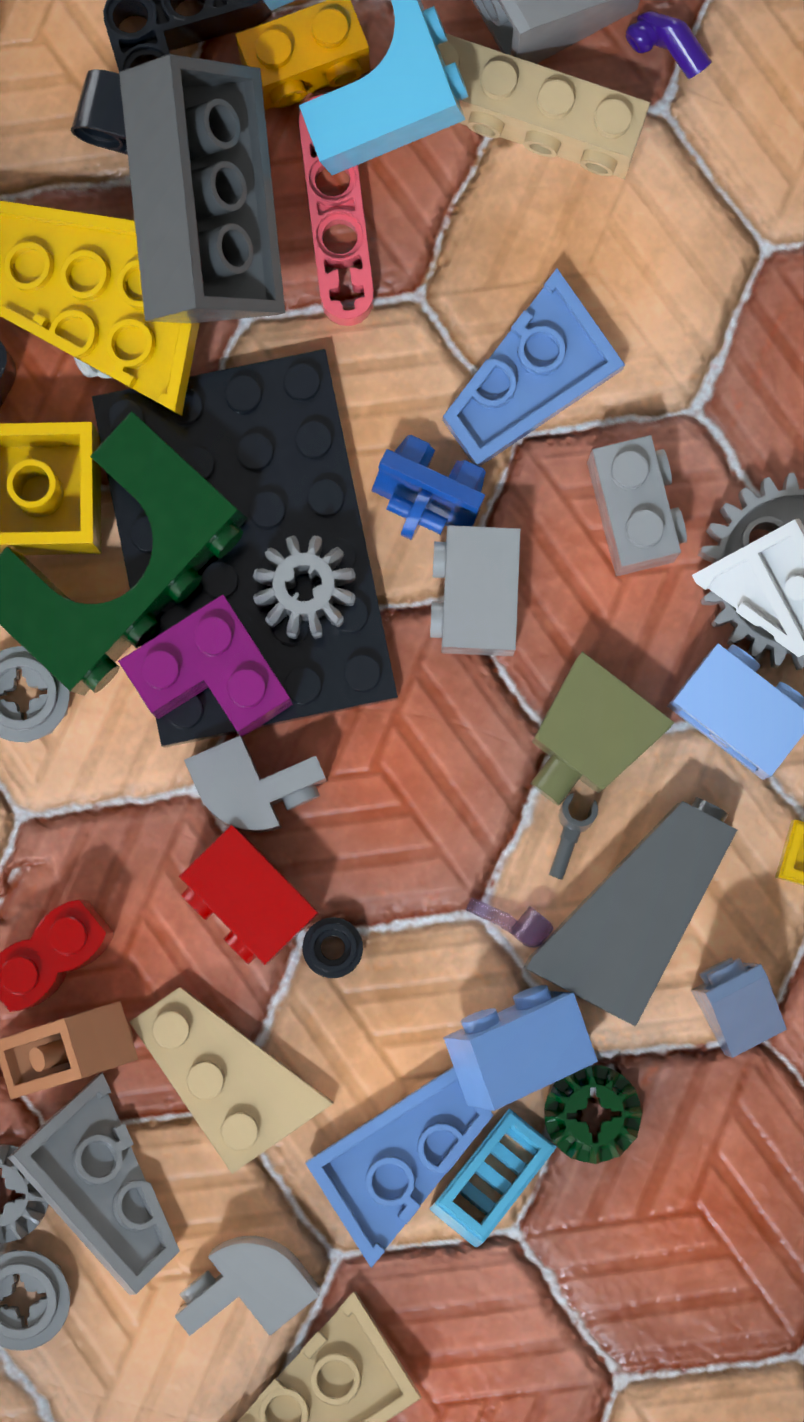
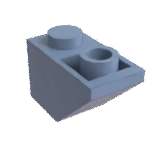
M729 958L699 974L704 984L691 991L724 1055L733 1058L787 1030L769 979L761 964L742 963L740 958L736 960Z

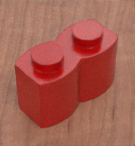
M73 900L54 908L37 925L31 939L16 942L0 952V1001L9 1012L24 1010L41 1004L58 990L68 971L87 966L107 949L113 939L114 932L88 900Z

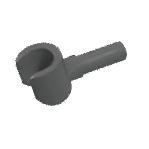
M574 793L566 797L559 809V820L563 830L549 872L550 876L561 880L564 878L580 833L590 828L598 815V805L594 800L586 820L579 821L572 818L568 808Z

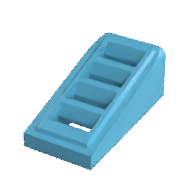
M508 1109L436 1199L430 1210L471 1245L478 1247L484 1243L557 1147L511 1109ZM505 1133L533 1155L527 1164L499 1142ZM489 1154L493 1155L517 1175L512 1183L484 1161ZM474 1173L502 1195L496 1203L469 1182ZM458 1194H461L486 1215L481 1223L453 1202Z

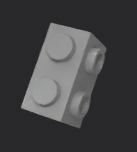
M651 435L592 449L587 465L616 577L674 563L681 553L679 544L687 542V533L679 507L670 509L664 486L672 484V475L665 450L655 451Z
M447 525L446 542L434 541L433 578H444L443 602L432 601L430 638H442L441 653L491 656L514 655L516 650L521 529Z

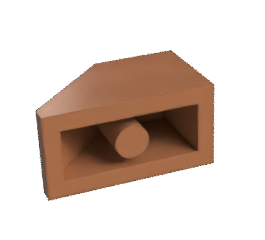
M121 1001L0 1039V1066L10 1099L79 1080L139 1060L132 1040V1030L126 1020Z

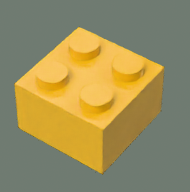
M92 422L0 424V554L6 547L23 555L101 554V466L90 457L101 445L99 433Z

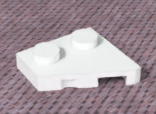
M800 518L783 525L692 575L696 584L705 590L710 589L735 607L737 609L736 612L755 626H761L771 633L775 641L798 657L804 655V526Z

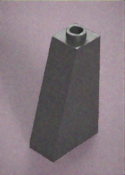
M697 797L692 806L684 801L676 804L529 956L523 968L570 993H574V995L619 1019L636 1026L737 832V829L724 823L728 813Z

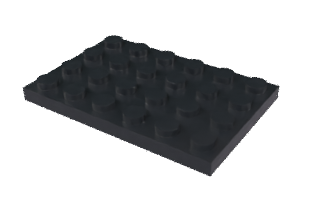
M325 349L190 376L182 416L132 388L92 396L101 444L132 411L248 518L239 527L244 531L239 542L222 558H218L214 554L198 572L202 576V580L196 589L182 602L176 603L172 600L157 616L161 621L159 628L144 644L216 598L224 595L293 704L258 728L398 700ZM107 473L129 587L132 589L141 579L149 564L153 548L152 529L149 519L139 502ZM290 536H296L300 546V553L308 552L309 541L313 536L321 537L322 551L320 558H323L330 550L339 547L344 554L341 562L332 571L353 568L355 572L354 581L336 587L355 594L356 600L354 605L344 606L333 603L332 606L343 616L344 623L340 627H336L331 624L325 615L318 618L323 630L321 638H313L309 628V621H302L300 633L296 639L289 638L287 636V624L290 617L287 615L278 625L270 627L266 623L265 618L276 604L264 607L256 606L253 596L256 593L272 588L255 581L253 577L255 569L263 568L275 572L276 568L270 564L265 552L272 547L284 559L290 556L287 548L286 539ZM300 574L296 576L297 586L288 590V594L293 597L295 593H299L301 601H309L314 598L313 588L322 585L318 578L311 582L308 574ZM209 687L160 719L156 718L160 742L163 748L238 733Z

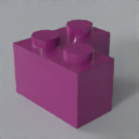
M224 595L216 598L118 661L151 714L157 719H160L209 687L241 737H244L293 705L288 694Z

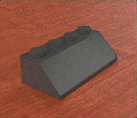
M169 54L119 72L145 321L201 323L274 316L286 313L260 68Z

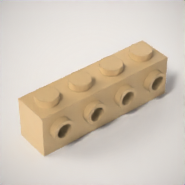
M446 34L448 41L438 45L445 66L456 62L469 97L459 101L466 119L459 122L460 124L466 125L473 132L485 137H502L522 144L531 152L541 156H558L580 164L581 167L601 176L614 175L625 179L650 102Z

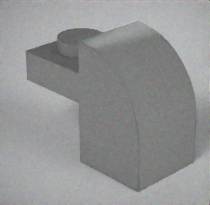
M241 736L184 760L200 798L211 813L226 824L233 825L235 828L247 832H269L282 828L273 805L283 801L287 810L301 806L318 798L320 794L316 786L327 782L316 756L261 779L245 741Z
M260 1236L236 1237L212 1249L208 1258L221 1274L214 1278L209 1271H206L179 1294L185 1303L178 1309L175 1318L191 1336L236 1298L240 1297L265 1331L271 1336L319 1297L320 1286L298 1258L282 1244Z

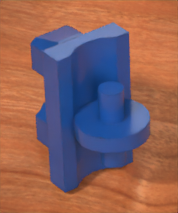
M408 435L394 452L386 449L379 463V471L372 487V492L390 500L386 510L406 519L401 536L413 540L420 526L440 535L447 525L474 526L485 498V494L481 493L486 474L484 468L466 460H457L449 477L429 469L428 467L433 459L435 450L431 447L430 443L413 435Z

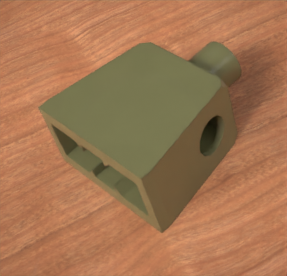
M581 652L573 663L532 740L550 758L530 784L558 806L579 779L599 793L665 734L674 722L592 658Z

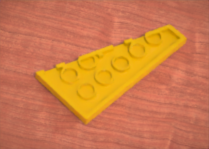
M0 201V317L182 416L200 323L145 321L135 221Z

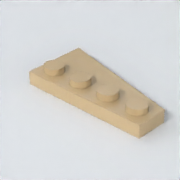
M353 1292L322 1329L317 1331L300 1350L301 1352L284 1371L261 1393L256 1402L238 1422H387L423 1397L357 1292Z

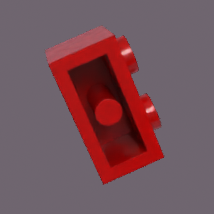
M233 825L179 875L181 880L188 886L181 896L203 919L207 920L215 914L231 930L223 939L247 964H250L256 957L264 965L269 964L320 914Z

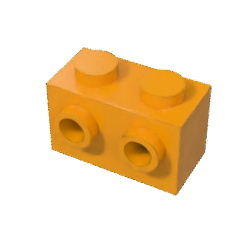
M326 0L235 34L242 65L260 68L265 110L292 105L302 100L307 94L329 86L339 87L346 85L370 71L369 46L351 0Z

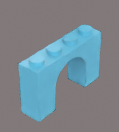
M296 0L263 1L272 11ZM391 0L395 15L394 35L385 57L378 66L369 74L353 83L299 105L318 159L331 175L340 173L466 120L459 101L469 97L456 62L445 66L438 45L448 41L435 6L424 10L421 0Z

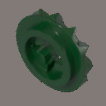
M590 1065L554 1083L545 1102L544 1119L550 1138L564 1154L571 1159L581 1162L598 1164L620 1157L632 1142L637 1139L643 1112L635 1088L623 1075L605 1066ZM593 1087L601 1107L610 1108L611 1111H619V1116H610V1119L600 1122V1131H597V1140L592 1141V1133L589 1131L585 1121L567 1118V1113H576L577 1110L587 1107V1098H590V1088Z

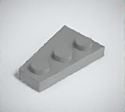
M102 1072L96 1075L8 1158L129 1295H135L180 1250L152 1185L146 1182L131 1148L134 1145L125 1123L121 1125L109 1097L111 1090Z

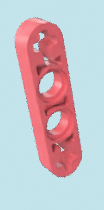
M324 94L314 96V97H312L311 99H309L308 101H310V100H312V99H315V98H317V97H319V96H322V95H324ZM300 111L299 129L321 305L325 315L332 322L340 326H353L361 323L369 316L374 301L358 165L344 170L350 179V184L345 192L337 196H327L321 193L316 186V179L319 173L326 168L320 163L318 156L311 157V153H316V150ZM341 224L352 228L357 236L354 248L344 254H335L329 251L324 246L323 236L331 226ZM361 263L362 269L351 268V266ZM325 267L339 269L350 267L353 292L364 294V297L355 299V309L343 310L340 301H331L330 297L340 293L338 269L326 273Z

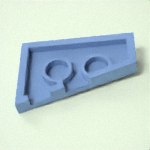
M558 268L546 281L543 289L527 310H524L511 327L510 332L490 358L486 359L443 415V422L470 461L479 467L624 369L625 364Z
M454 1066L308 1159L305 1163L371 1268L404 1225L418 1211L421 1204L444 1175L450 1171L493 1117L491 1110L467 1106Z

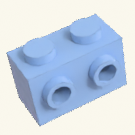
M718 643L706 655L667 707L760 779L764 780L773 775L804 734V697L783 682H779L774 687L756 672L760 668V664L738 646L731 644L728 650H726Z

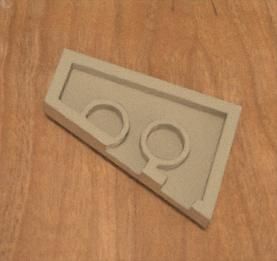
M179 987L130 1021V1024L232 1174L334 1103L294 1074L274 1056H271L239 1032L236 1027L183 987Z

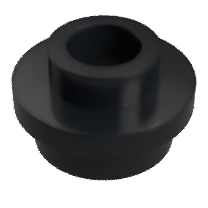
M330 917L319 920L309 928L303 940L302 951L307 965L316 974L326 978H339L349 974L357 967L363 954V942L360 933L350 922L341 918ZM329 936L339 937L345 945L343 955L336 960L326 958L321 950L322 942Z

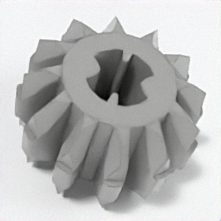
M290 536L286 539L287 548L290 556L284 559L272 547L265 552L270 564L276 568L275 572L263 568L255 569L253 575L255 581L272 588L256 593L253 596L256 606L264 607L276 604L265 618L266 623L270 627L278 625L287 615L290 617L287 624V636L289 638L296 639L298 637L302 621H309V628L313 638H321L323 630L318 618L325 615L331 624L340 627L344 623V618L332 606L333 603L344 606L354 605L356 600L355 594L336 587L354 581L355 572L353 568L332 571L341 562L344 554L339 547L330 550L323 558H320L322 551L321 537L313 536L309 541L308 552L300 553V546L296 536ZM300 574H308L311 582L318 578L322 585L313 588L314 598L309 601H301L299 593H295L293 597L288 594V590L297 586L296 576Z

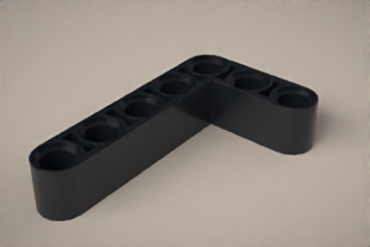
M107 0L103 15L118 70L121 72L169 55V51L255 27L265 22L272 11L263 0H198L204 4L201 11L193 16L179 15L175 10L185 0ZM138 15L147 20L146 25L134 33L123 32L119 29L122 21L130 16Z

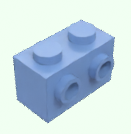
M539 985L523 990L513 996L515 1005L498 1013L495 1008H490L468 1015L461 1020L462 1029L443 1037L467 1106L495 1111L598 1062L574 993L549 991L547 985Z

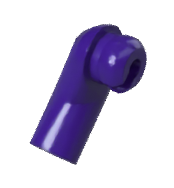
M648 11L638 15L637 22L631 24L626 30V39L637 53L649 52L653 46L667 49L687 79L696 76L712 63V60L689 26L681 19Z

